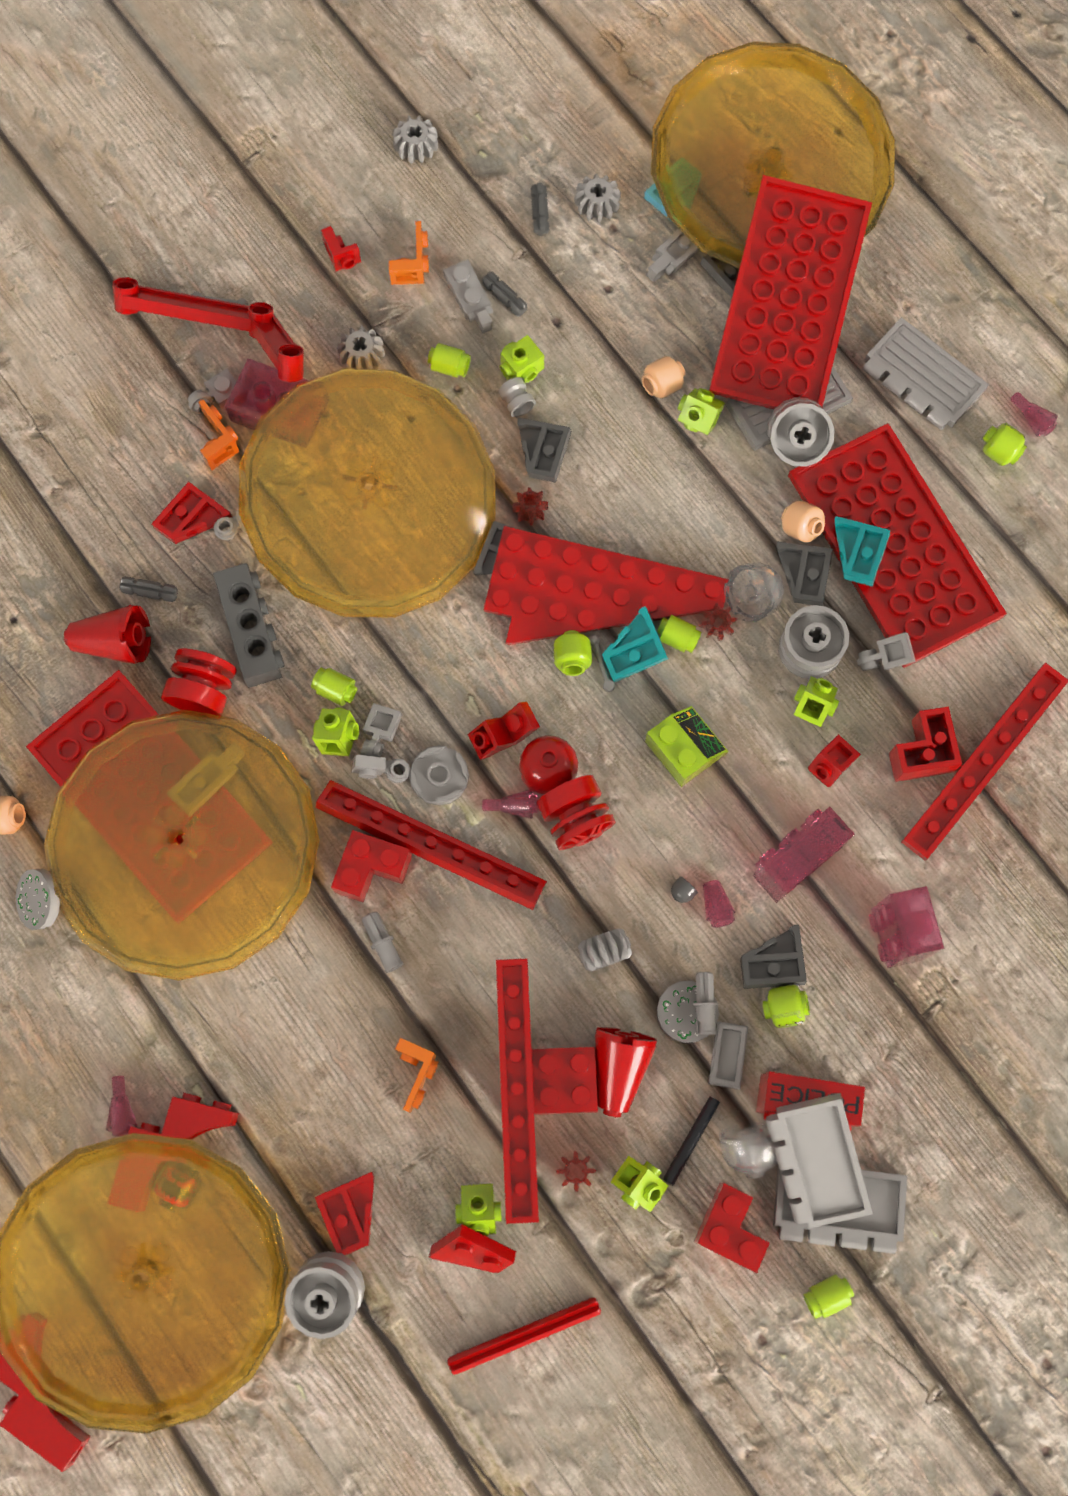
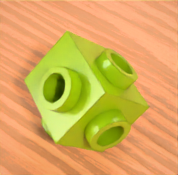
M526 335L517 342L507 344L502 352H500L501 365H499V368L507 380L521 377L525 383H528L544 369V354L529 335Z
M695 388L688 395L684 394L677 408L681 412L677 421L684 423V427L690 431H700L708 435L715 428L725 402L715 398L714 394L709 390Z
M811 676L806 686L800 685L794 697V700L799 702L794 715L821 727L826 716L832 717L838 706L839 700L835 699L838 688L834 687L826 679H817Z
M339 707L334 709L322 708L319 719L314 723L312 739L323 755L349 756L353 742L359 735V725L350 710Z
M629 1155L610 1181L624 1193L621 1197L623 1201L635 1210L641 1205L650 1213L669 1186L659 1178L662 1173L659 1169L648 1161L642 1165Z
M493 1183L461 1185V1204L455 1205L456 1224H463L485 1236L496 1234V1221H502L501 1201H495Z

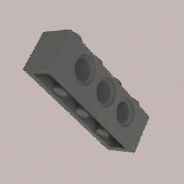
M247 563L214 572V579L242 676L248 688L283 678L280 668L285 667L280 650L275 651L272 641H276L277 638L272 623L267 625L264 615L269 614L264 597L259 598L257 589L261 588L257 572H251ZM240 595H249L245 602H236ZM248 621H257L255 627L251 629L244 628ZM256 647H265L261 655H252V651Z

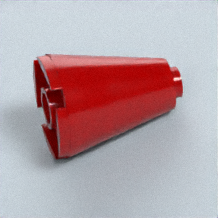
M128 605L70 623L64 631V642L73 652L136 664L144 662L149 654L151 637H146L145 627H150L146 612L141 606Z
M597 1027L595 1033L598 1107L603 1109L604 1115L620 1118L622 1113H628L657 1047V1040L652 1036L635 1031L628 1033L620 1031L621 1029Z

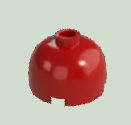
M545 735L535 738L526 745L520 756L519 771L522 781L529 790L539 794H546L557 786L575 779L579 762L575 750L567 741L558 736Z

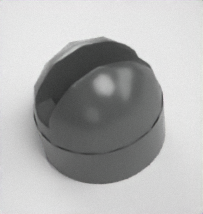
M680 876L674 882L671 894L676 901L686 903L691 901L698 894V891Z

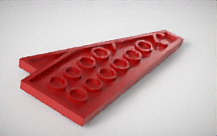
M504 526L483 610L484 612L511 618L506 644L514 645L556 638L570 630L586 633L627 626L644 606L647 607L652 621L662 620L663 617L669 619L671 615L681 617L722 610L730 579Z

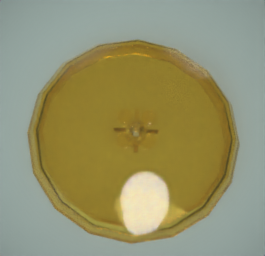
M750 42L706 57L672 87L652 130L651 175L668 218L701 252L739 269L763 175L872 202L865 237L876 227L894 188L895 139L878 97L844 63L801 44Z
M341 368L295 385L259 418L239 463V516L258 561L294 597L342 617L395 618L441 600L476 566L492 523L496 520L495 469L476 425L440 389L396 370ZM369 483L374 486L371 487V490L365 489V484Z
M180 710L132 720L85 752L56 793L44 849L48 871L51 873L54 882L55 895L60 900L59 908L82 943L125 971L180 981L234 969L280 937L310 891L320 839L310 789L279 745L238 719L190 710ZM184 834L181 836L184 839L182 844L173 843L177 835Z
M131 1133L75 1149L27 1185L0 1230L1 1355L37 1401L87 1428L148 1434L205 1417L254 1377L282 1328L290 1266L276 1212L241 1167L193 1140ZM138 1273L146 1274L148 1280L142 1281V1276L138 1275Z

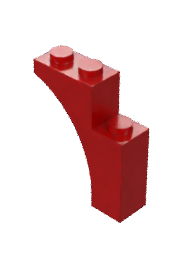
M183 1092L182 1098L172 1096L162 1133H159L160 1126L142 1122L141 1127L130 1126L107 1203L134 1211H145L153 1186L173 1155L192 1139L203 1133L222 1127L235 1126L239 1113L230 1111L231 1104L214 1100L212 1106L200 1103L202 1097Z
M35 1311L28 1313V1315L23 1314L11 1330L14 1333L7 1344L3 1343L0 1346V1381L19 1395H14L3 1408L2 1413L5 1416L1 1420L0 1426L63 1472L73 1465L91 1436L81 1430L66 1416L50 1391L46 1380L42 1355L43 1338L48 1318L41 1312Z

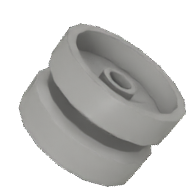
M795 397L783 401L773 410L768 420L767 435L774 452L782 461L792 466L806 467L818 463L828 454L834 442L835 430L831 418L819 403L809 398ZM802 427H804L805 430L803 434H795L796 431H801Z
M811 605L801 608L791 615L779 639L778 652L782 663L791 673L800 678L810 679L812 676L818 679L827 676L836 669L849 646L850 633L846 622L837 612L826 606Z
M328 1251L313 1255L303 1263L286 1290L284 1303L287 1317L297 1330L308 1337L318 1339L335 1337L347 1329L363 1301L365 1284L362 1272L354 1261L343 1254Z

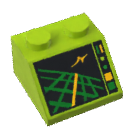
M692 706L664 719L648 731L645 738V743L681 788L728 753L725 746Z

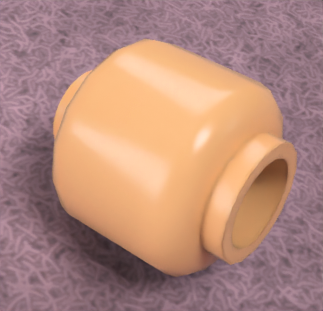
M664 356L645 367L644 375L642 376L643 386L649 395L661 399L683 387L685 369L681 362L675 361L672 357Z
M796 501L789 505L782 513L781 521L784 532L799 541L811 542L824 530V513L815 505L805 501Z
M0 796V835L14 834L25 822V808L14 796Z

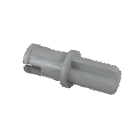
M372 912L363 917L362 922L373 943L371 948L372 950L376 949L385 972L389 973L403 966L404 964L392 943L394 938L389 936L379 913Z
M698 972L696 974L697 1003H693V1006H696V1035L717 1034L715 1006H718V1003L714 1002L713 973Z

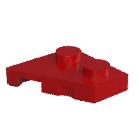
M188 481L152 522V526L174 544H178L213 528L218 519L222 517L231 518L233 516L230 511Z
M373 1172L315 1197L336 1253L347 1255L370 1244L375 1178Z
M462 1224L431 1245L429 1257L498 1274L514 1263L517 1251Z

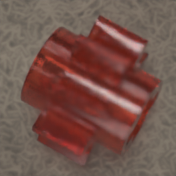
M528 487V490L523 494L517 492L518 502L512 505L513 511L519 512L518 521L525 520L529 522L530 526L537 519L543 521L544 512L542 510L548 509V502L542 501L543 491L537 493L532 491L531 487Z
M717 603L714 605L712 613L709 610H705L702 613L707 620L703 621L699 626L701 628L706 627L708 631L706 638L714 635L717 636L720 642L723 640L724 632L728 635H732L735 632L730 625L735 623L737 618H731L729 614L731 607L723 610L720 609ZM720 617L723 622L721 626L716 628L713 624Z
M574 1151L573 1159L570 1161L562 1156L561 1160L566 1165L564 1169L556 1170V1173L564 1174L566 1177L562 1186H566L569 1182L574 1183L575 1192L579 1190V1183L584 1182L586 1185L591 1186L587 1176L588 1173H595L596 1169H588L586 1165L590 1160V1156L585 1157L583 1161L578 1159L577 1151ZM570 1163L573 1165L581 1163L584 1166L581 1170L584 1174L582 1179L575 1177L571 1180L568 1177L571 1172L568 1168Z

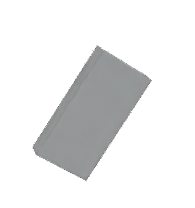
M717 1021V1034L714 1037L708 1084L739 1090L748 1026Z

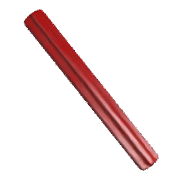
M595 1297L589 1298L450 1356L447 1360L449 1369L453 1375H457L598 1316L601 1313L599 1303Z

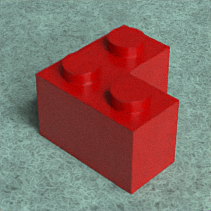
M949 706L919 711L911 720L916 741L896 744L889 752L895 782L954 773L962 765Z
M352 830L331 888L336 894L364 903L374 875L403 884L412 859L411 851L405 847Z
M719 1183L694 1242L757 1273L770 1242L740 1228L753 1197L725 1183Z

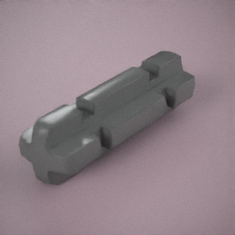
M538 182L531 186V197H534L531 199L532 217L534 220L533 231L538 236H543V234H548L547 187L543 183Z
M490 271L483 277V285L489 291L493 290L492 294L507 308L511 307L510 311L515 316L520 317L526 312L527 303L521 297L517 298V294L503 280L499 281V277L494 272Z
M126 576L121 579L120 590L124 594L133 595L137 593V596L158 600L163 598V601L174 602L178 595L177 587L171 584H164L163 586L160 582L143 579L136 581L134 578Z

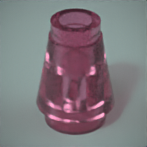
M712 880L703 884L706 921L710 922L713 928L724 927L733 923L736 911L723 886H721L720 880Z

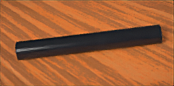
M709 1096L663 1177V1180L674 1186L720 1104L715 1098Z

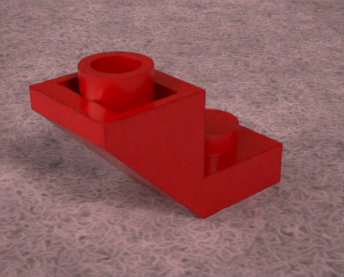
M525 701L519 702L502 717L483 721L467 735L479 759L483 760L523 741L540 728V725L528 702Z

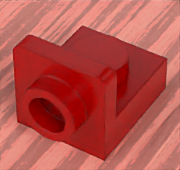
M331 226L321 229L323 244L335 271L350 269L361 262L357 243L345 247L342 237L340 235L336 236Z
M838 734L808 766V770L827 787H831L861 754Z

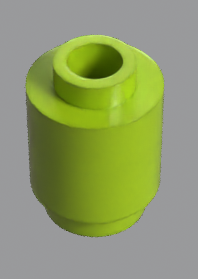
M438 343L435 348L431 347L427 363L431 364L432 371L456 378L459 376L465 377L469 369L471 355L465 354V350Z
M673 615L670 616L669 620L663 617L657 633L661 635L660 640L662 643L683 653L685 650L692 653L702 634L701 631L696 629L697 626Z
M319 668L311 683V688L316 690L317 695L340 706L345 705L346 702L351 703L357 693L354 679L331 668Z
M837 1274L809 1287V1292L803 1294L805 1303L814 1319L821 1316L825 1319L852 1305L850 1298L854 1296L845 1277L840 1279Z

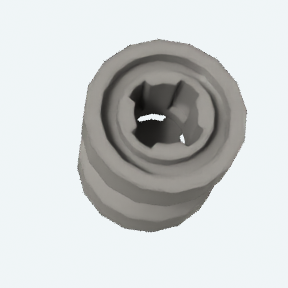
M521 377L508 380L498 390L502 400L508 403L507 409L512 417L525 415L536 404L533 396L527 393V386Z

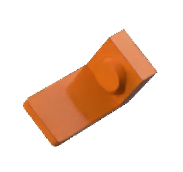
M415 221L416 259L399 258L397 260H389L391 285L424 284V272H429L428 255H423V248H428V232L422 231L421 221Z
M202 399L198 404L204 416L220 435L219 438L208 441L204 448L200 450L206 464L211 470H214L240 452L235 442L239 438L230 425L224 427L220 420L223 418L213 404L208 406Z
M400 1038L395 1048L396 1051L402 1053L399 1059L414 1066H417L419 1061L423 1063L403 1110L411 1113L413 1107L419 1109L426 1091L421 1089L426 1078L430 1080L433 1078L439 1062L435 1061L436 1054Z

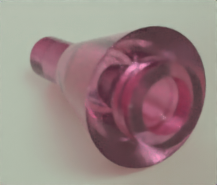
M1016 392L1010 400L1022 411L1036 437L1041 435L1047 436L1056 428L1057 414L1033 402L1030 403L1020 392Z
M532 789L502 797L501 799H483L482 809L483 811H502L532 819L533 813H538L539 808L536 804L538 796L533 795Z
M124 1076L112 1077L113 1097L111 1098L105 1130L112 1132L113 1136L128 1135L130 1126L137 1127L138 1124L126 1095Z

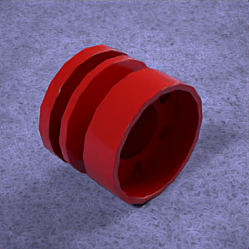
M188 648L178 649L174 657L177 662H174L170 669L181 678H168L160 698L163 702L181 711L205 718L219 719L222 716L227 697L218 690H229L231 688L232 682L229 679L235 677L236 667L228 661L208 652Z
M585 775L565 782L544 794L536 802L545 822L560 820L550 830L552 837L560 836L555 842L558 850H566L587 844L600 837L616 822L612 814L604 815L609 810L607 803L592 805L602 794L593 775Z

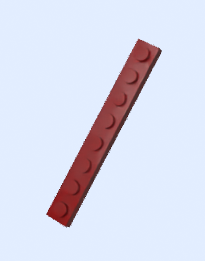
M1045 662L901 843L926 861L1066 686L1068 679Z
M332 780L328 782L316 801L315 808L387 842L410 849L412 854L531 910L534 909L545 888L546 880Z
M528 958L496 960L506 1224L539 1223Z

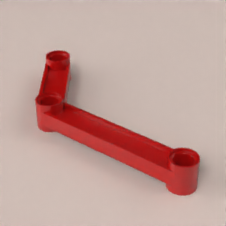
M120 277L113 281L114 308L118 313L129 315L141 311L248 331V334L258 341L277 368L278 378L285 382H297L303 379L304 350L293 342L273 314L272 305L265 302H255L248 306L138 285V281L130 277Z

